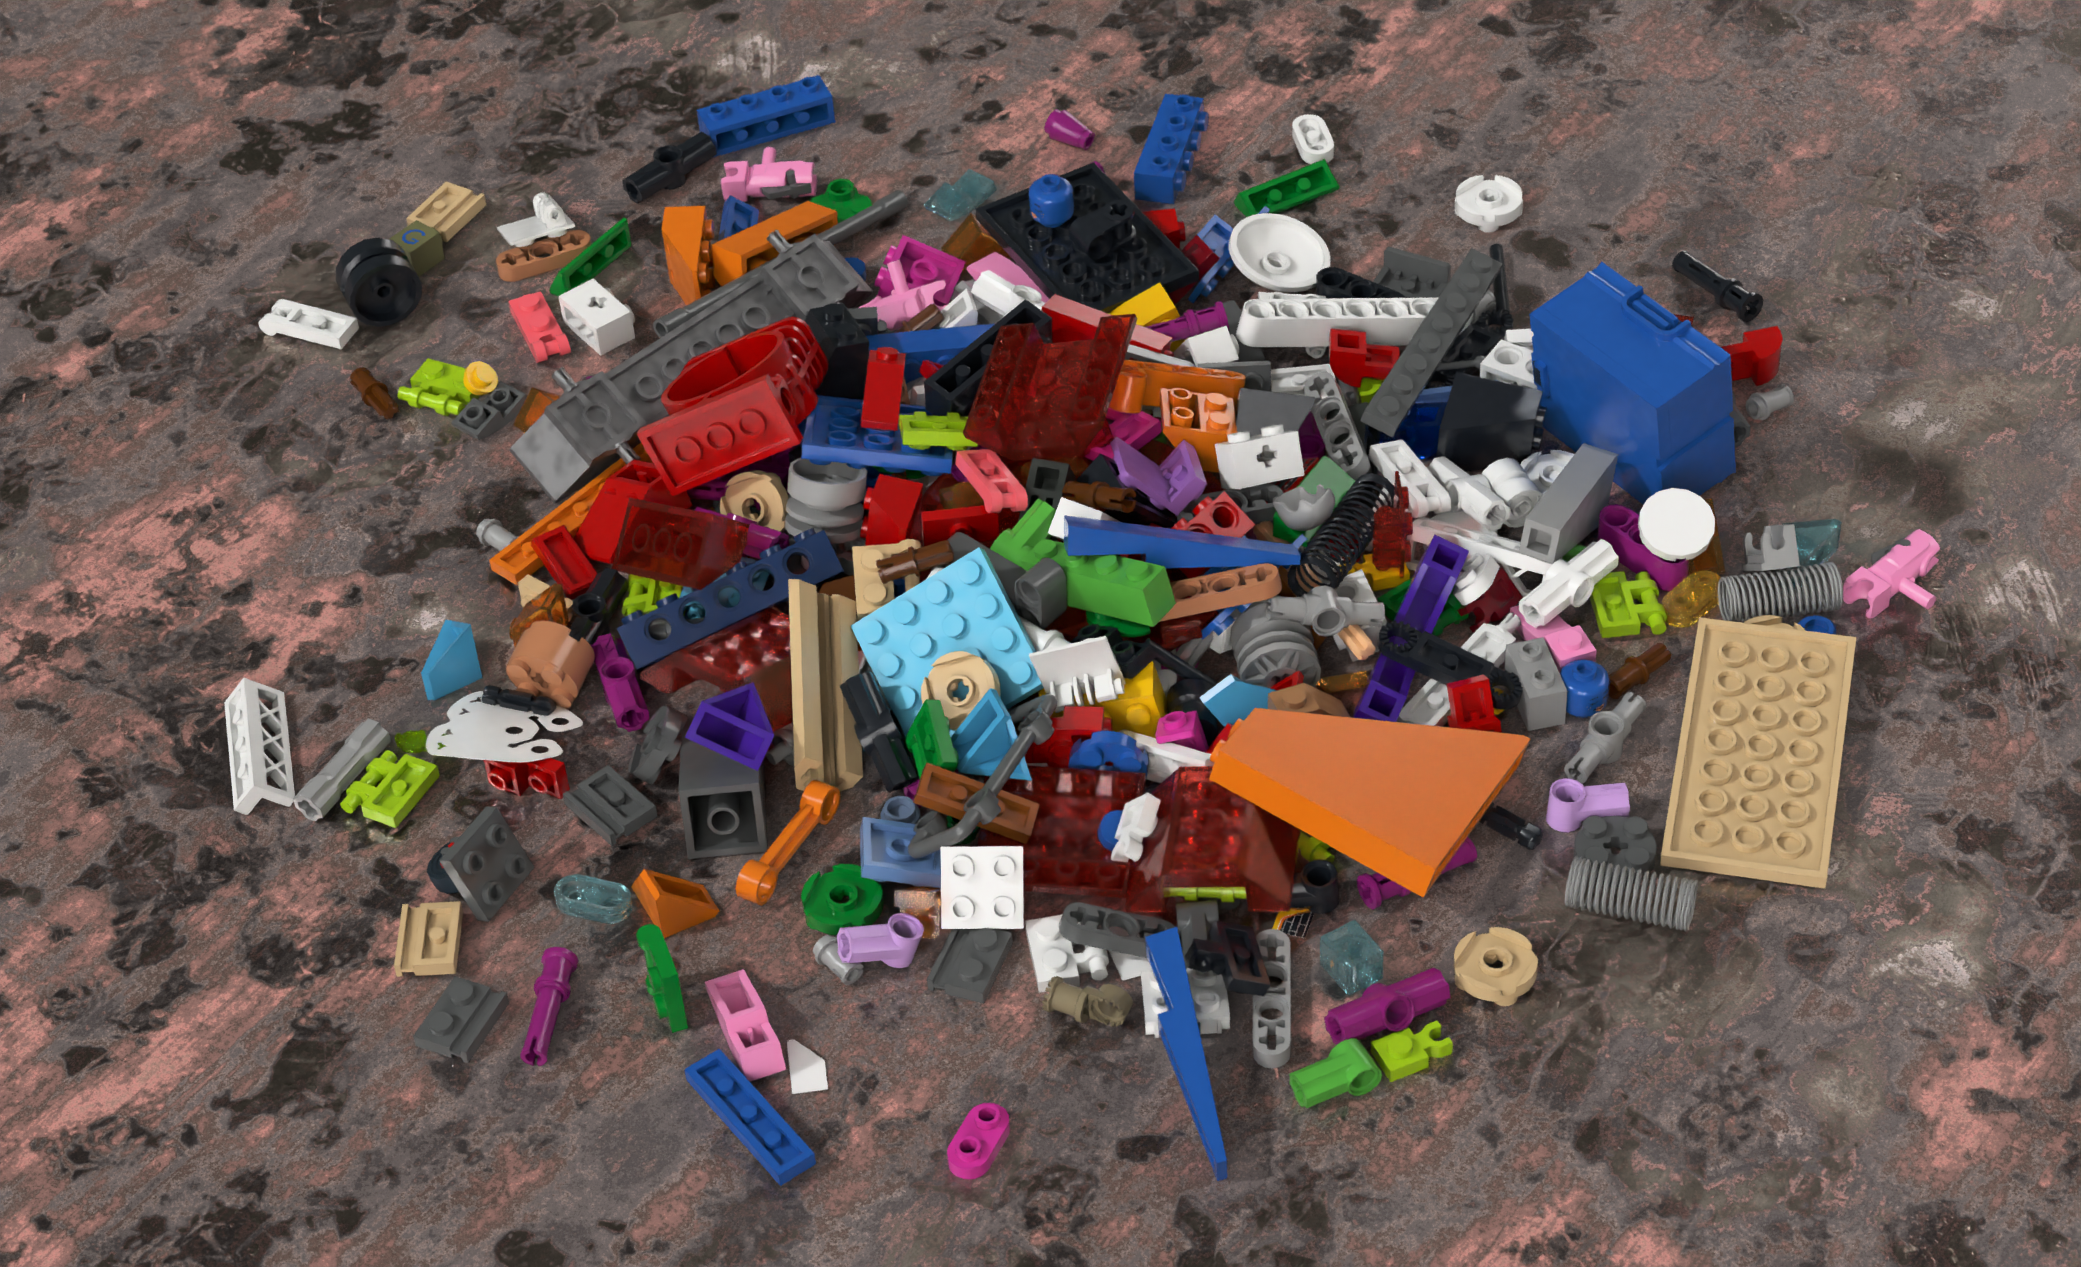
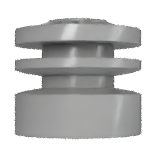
M801 458L791 462L787 489L791 498L787 501L786 511L788 513L785 518V529L788 533L796 536L811 528H814L816 533L824 530L831 544L845 543L860 537L864 515L861 501L865 498L867 470L865 467L855 469L847 466L846 463L831 462L828 465H816L811 463L809 459Z
M1266 603L1249 608L1236 619L1231 627L1230 640L1233 654L1237 661V672L1240 680L1245 683L1271 688L1276 683L1299 670L1304 675L1303 683L1315 688L1320 680L1321 667L1317 658V651L1313 645L1314 638L1310 625H1301L1299 621L1268 620L1265 610Z

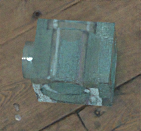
M1355 919L1320 937V964L1348 996L1361 989H1367V987L1383 978V950Z

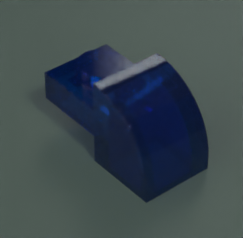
M1447 402L1415 403L1393 437L1380 432V443L1403 439L1420 460L1432 456L1437 452L1439 428Z

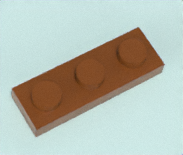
M926 763L913 803L961 820L966 813L963 809L965 803L972 795L982 789L985 784ZM1001 790L997 795L999 799L998 805L1001 808L1000 813L990 823L983 825L979 822L977 826L1027 844L1031 837L1040 804Z

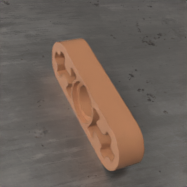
M572 230L559 237L542 239L529 246L516 247L504 251L496 258L499 277L507 282H515L565 267L591 245L590 235L582 230ZM543 254H552L548 257L538 258V256Z

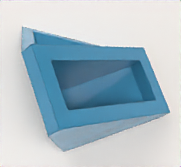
M445 620L421 672L427 700H437L483 678L471 624Z
M1230 674L1202 695L1200 699L1225 727L1227 723L1234 725L1239 718L1245 720L1254 708L1268 709V693L1278 690L1245 683Z
M990 688L951 736L953 748H956L958 751L957 769L961 773L991 776L1018 737L1012 718L995 689ZM1025 757L1022 758L1009 778L1032 781Z

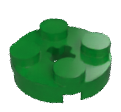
M854 864L832 866V872L821 876L819 871L813 874L805 883L801 893V900L806 924L811 929L837 936L839 929L843 927L872 925L882 913L884 900L881 885L873 879L862 878L861 866ZM843 896H849L850 900L846 903H836L833 901L841 900Z

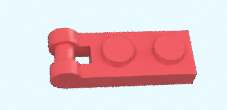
M541 291L508 301L510 312L537 363L546 361L548 356L557 353L560 356L571 353L567 336L562 332Z
M992 449L957 451L955 465L982 497L988 513H999L1002 511V508H1011L1013 512L1026 511L1028 506L1026 490Z

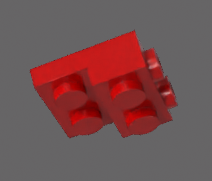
M1064 706L1063 718L1050 717L1052 719V727L1055 729L1054 733L1040 745L1032 743L1024 755L1026 763H1047L1050 783L1073 784V778L1068 770L1070 750L1073 744L1080 738L1081 743L1091 739L1094 732L1113 731L1112 718L1104 717V707ZM1105 762V766H1113V763Z

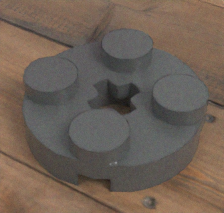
M664 705L659 708L643 730L647 735L642 746L637 743L633 750L628 767L629 773L650 785L653 784L660 774L664 760L671 762L676 757L682 744L676 737L684 728L688 716L669 706Z
M1590 816L1583 821L1582 829L1575 838L1574 857L1582 856V858L1591 859L1590 874L1594 861L1598 860L1599 862L1595 882L1598 879L1600 865L1605 861L1606 868L1602 885L1605 882L1608 864L1611 862L1613 864L1610 887L1616 865H1620L1617 885L1619 887L1624 866L1628 867L1625 886H1627L1629 872L1632 867L1635 868L1633 884H1635L1637 871L1641 868L1642 875L1647 870L1651 872L1656 862V840L1648 830L1647 822L1640 817ZM1608 848H1620V854H1612L1611 849Z

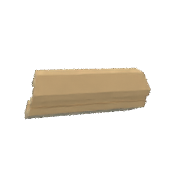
M788 579L796 789L804 791L811 781L819 780L837 787L840 791L853 788L863 777L862 745L854 729L856 721L840 688V685L847 679L859 674L858 641L851 628V625L857 622L856 601L837 594L828 596L827 594L817 593L816 586L799 579Z

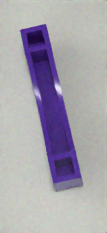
M1434 534L1419 561L1394 621L1397 623L1403 621V624L1406 625L1408 623L1410 627H1414L1422 633L1426 631L1432 634L1457 581L1469 550ZM1393 636L1388 638L1390 642H1393L1394 646L1395 644H1398V646L1403 644L1404 646V643H1407L1401 637ZM1380 652L1351 718L1396 722L1407 698L1415 670L1384 656Z

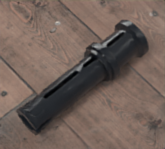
M1681 251L1675 256L1672 268L1714 295L1719 306L1732 309L1736 312L1737 318L1743 322L1753 320L1760 313L1763 307V297L1760 294L1747 291L1743 288L1742 282L1736 278L1726 279L1687 251Z

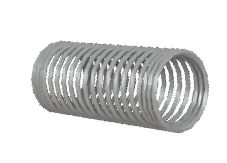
M1833 562L1820 563L1819 565L1813 564V566L1806 565V567L1800 566L1799 568L1793 567L1792 569L1786 568V570L1780 569L1779 571L1773 570L1772 572L1770 570L1766 572L1761 571L1759 574L1754 572L1752 575L1747 573L1746 575L1740 574L1739 576L1721 577L1718 582L1719 608L1721 616L1725 621H1742L1744 623L1750 618L1757 617L1752 584L1755 587L1758 616L1763 615L1759 581L1762 587L1765 615H1770L1766 581L1769 587L1772 615L1781 617L1782 615L1785 618L1787 615L1790 617L1794 616V614L1799 616L1801 612L1806 615L1808 612L1813 614L1814 611L1820 613L1821 610L1823 612H1827V610L1835 611L1840 610L1843 604L1842 579L1838 567ZM1813 574H1814V577H1815V588H1814V583H1813V580H1812V575H1813ZM1799 575H1800L1801 580H1802V592H1801V587H1800V583H1799ZM1806 575H1807L1808 580H1809V581H1808L1809 593H1808V588H1807V583H1806ZM1793 577H1794V580H1795L1796 598H1797V603H1798V606H1799V610H1798V611H1797V609H1796L1795 592H1794V587H1793V584H1792V578H1793ZM1779 578L1782 583V595L1785 606V614L1782 609V596L1779 587ZM1786 578L1789 583V596L1786 587ZM1772 581H1774V583H1775L1776 601H1777V606H1778V609H1779L1778 614H1777V612H1776V603H1775L1774 590H1773V587H1772ZM1739 584H1740V587H1741V590H1742V600H1743V607H1744V612H1745V619L1743 618V615H1742V604H1741V597H1740V592H1739ZM1746 584H1747V587H1748V590H1749V602H1750V608H1751V612H1752V617H1750V615H1749V606H1748V599H1747V594H1746ZM1802 593L1805 604V611L1803 609ZM1809 595L1812 604V610L1809 607ZM1816 596H1817V601H1818V604H1819V608H1818V609H1817V607H1816ZM1789 598L1792 606V612H1790L1789 609Z
M1582 856L1574 857L1565 891L1564 902L1566 907H1574V909L1581 907L1582 911L1588 908L1589 912L1595 909L1597 914L1602 911L1604 915L1610 913L1611 917L1617 913L1618 918L1624 915L1626 920L1630 917L1633 921L1639 918V921L1642 923L1646 919L1647 924L1653 921L1656 926L1661 922L1662 927H1665L1668 923L1670 929L1675 926L1676 930L1680 929L1685 932L1689 930L1697 896V880L1693 881V879L1689 880L1685 877L1681 880L1677 907L1672 920L1679 877L1676 876L1674 878L1669 908L1665 918V908L1672 878L1671 875H1668L1661 909L1657 918L1664 874L1662 873L1659 876L1655 902L1650 916L1657 873H1652L1647 904L1643 913V903L1650 874L1649 870L1645 871L1640 901L1635 914L1642 869L1640 868L1637 871L1632 903L1628 912V902L1635 868L1632 867L1630 869L1625 900L1621 909V899L1628 867L1624 866L1621 873L1617 901L1613 910L1614 896L1620 875V865H1616L1614 870L1610 899L1606 908V898L1611 882L1613 864L1612 862L1608 864L1603 896L1599 906V895L1606 868V863L1603 861L1600 865L1595 898L1591 906L1599 862L1595 860L1593 863L1588 896L1584 904V894L1589 879L1591 859L1582 858Z

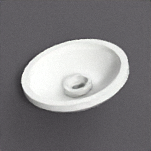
M1272 213L1249 216L1241 220L1234 227L1229 239V253L1236 267L1255 284L1275 292L1296 293L1310 290L1316 287L1317 273L1324 268L1330 267V253L1323 239L1308 225L1288 216Z

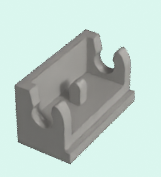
M1794 524L1764 526L1760 540V550L1753 547V537L1750 532L1744 535L1743 550L1745 563H1742V571H1768L1800 566Z

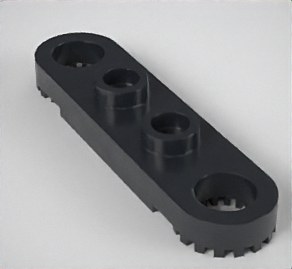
M1492 309V312L1487 310L1486 314L1483 312L1474 324L1471 323L1457 337L1441 363L1475 360L1478 356L1486 357L1501 339L1504 340L1506 330H1513L1514 322L1512 315H1508L1507 311L1502 313L1501 309H1499V312H1496V309ZM1498 324L1501 326L1500 329L1496 327V330H1494L1493 326L1490 329V325ZM1476 367L1435 371L1424 389L1437 388L1435 384L1431 386L1430 382L1433 381L1443 382L1441 387L1452 386L1456 372L1473 375L1478 369Z
M1392 621V623L1387 622L1386 625L1381 627L1377 646L1384 656L1445 685L1484 674L1489 678L1493 708L1507 710L1514 708L1520 702L1523 687H1521L1522 684L1519 682V676L1515 677L1513 672L1509 674L1507 670L1503 671L1495 667L1494 663L1426 631L1422 633L1414 627H1410L1408 623L1406 625L1403 624V621H1400V623ZM1393 636L1401 637L1407 643H1404V646L1403 644H1400V646L1395 644L1394 646L1393 642H1390L1388 638ZM1505 686L1512 692L1509 695L1505 693V696H1503V693L1498 695L1499 692H1494L1495 689L1493 687Z

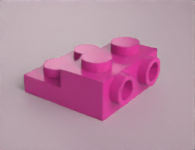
M902 235L898 247L890 246L883 264L887 265V263L893 261H901L909 290L944 279L946 283L945 288L935 292L933 295V302L937 306L948 305L954 287L965 265V261L905 235ZM881 266L874 286L880 288L877 296L881 298L892 295L891 291L895 290L889 270Z

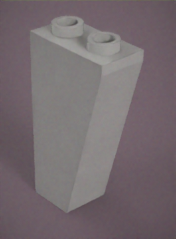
M1585 443L1582 444L1525 518L1518 553L1553 564L1599 526L1600 511L1608 506L1619 454Z

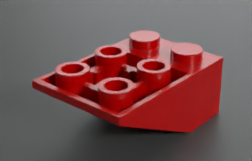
M634 459L606 479L577 531L574 540L588 559L615 564L624 560L628 552L637 545L650 541L655 536L654 533L659 529L679 520L682 516L681 513L690 508L692 503L687 491L675 496L671 495L653 463Z

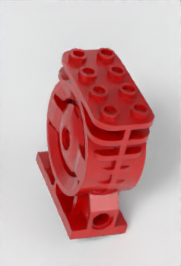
M788 317L687 361L680 375L669 384L661 396V402L669 416L641 427L637 432L638 438L671 495L675 496L800 444L803 436L797 425L808 417L818 403L815 389L820 386L828 371L827 358L808 324L800 318Z

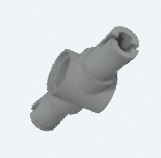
M1326 585L1317 586L1301 597L1276 595L1268 599L1265 609L1268 620L1299 621L1301 625H1312L1314 631L1321 636H1333L1338 634L1343 628H1348L1349 625L1355 624L1381 627L1383 624L1382 620L1385 617L1383 602L1351 601L1350 597H1339L1335 589Z
M1627 692L1612 711H1600L1591 716L1588 734L1581 741L1580 750L1564 767L1568 778L1575 779L1578 776L1577 781L1583 784L1599 764H1610L1620 759L1623 752V741L1630 734L1631 725L1646 710V702L1641 696L1637 695L1634 698L1633 692Z

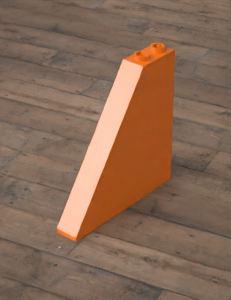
M1254 708L1245 720L1237 719L1230 730L1227 741L1221 739L1215 746L1210 756V761L1214 763L1209 779L1424 898L1486 813L1491 803L1494 802L1518 769L1531 739L1525 735Z

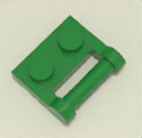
M926 699L905 737L907 749L913 753L919 779L926 763L952 772L958 766V751L956 748H953L949 733V719L944 715L940 700Z
M654 924L644 925L638 929L636 935L638 946L644 950L648 972L645 979L648 993L652 995L658 1018H667L672 1033L687 1029L688 1024L679 976L661 929Z

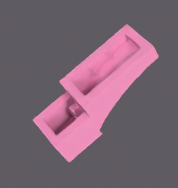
M1519 605L1510 608V613H1513V617L1516 614L1521 620V625L1516 629L1524 641L1544 638L1559 673L1566 664L1575 660L1585 659L1596 662V649L1580 625L1571 627L1557 615L1545 626L1540 625L1535 628L1525 621L1524 616L1519 611Z

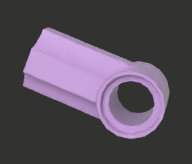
M1563 778L1556 780L1550 787L1546 821L1554 830L1571 832L1578 829L1582 821L1590 816L1628 817L1630 804L1626 784L1614 783L1583 786V784L1574 779Z
M897 913L889 918L888 924L840 928L837 935L838 955L842 963L882 960V962L894 968L908 967L913 961L924 932L923 924L919 919L910 914Z

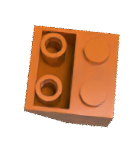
M1160 388L1159 398L1164 435L1175 448L1183 439L1190 443L1196 449L1202 470L1219 473L1215 444L1227 442V435L1237 433L1233 398L1219 393H1194L1184 388Z

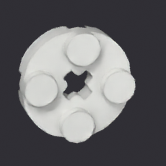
M1479 175L1463 181L1456 191L1455 214L1464 221L1478 226L1481 231L1488 233L1498 230L1499 226L1511 223L1521 216L1523 212L1521 187L1513 180L1504 176L1495 175V180H1483L1484 175Z

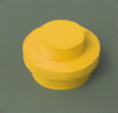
M475 361L465 369L463 382L470 393L482 396L490 394L496 389L498 377L490 365L481 361Z

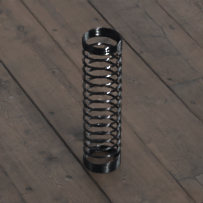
M1368 473L1361 475L1355 480L1331 516L1300 554V565L1312 582L1319 586H1330L1336 590L1369 545V542L1373 540L1378 530L1381 529L1386 519L1389 518V515L1397 505L1398 495L1394 485L1387 478L1379 474ZM1375 482L1377 484L1382 485L1389 492L1392 500V505L1387 495L1380 488H1377L1370 484L1360 483ZM1367 487L1377 490L1384 496L1388 510L1376 494L1367 490H1359L1358 488ZM1356 493H1367L1374 496L1383 507V512L1371 499L1356 495ZM1358 499L1370 502L1377 509L1378 513L1374 512L1366 504L1359 502ZM1357 512L1365 516L1367 519L1361 517ZM1353 518H1356L1357 520H1359L1363 525H1361L1360 523L1356 522ZM1350 524L1354 525L1358 530L1351 527ZM1323 544H1326L1331 550L1325 548ZM1319 550H1322L1327 556L1321 554ZM1305 563L1308 564L1316 576L1330 581V584L1320 583L1313 579L1308 573ZM1311 564L1319 567V569L1324 571L1328 577H1324L1321 574H1319L1312 567ZM1292 565L1287 575L1288 585L1297 597H1301L1308 592L1299 585L1296 578V568L1301 581L1310 589L1314 587L1309 585L1303 578L1300 565Z

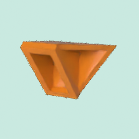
M643 869L631 886L653 924L661 929L664 938L710 920L720 912L702 884Z

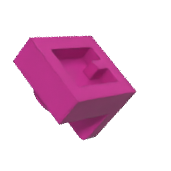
M1197 710L1186 713L1174 711L1159 718L1155 734L1158 744L1171 742L1202 752H1206L1209 748Z

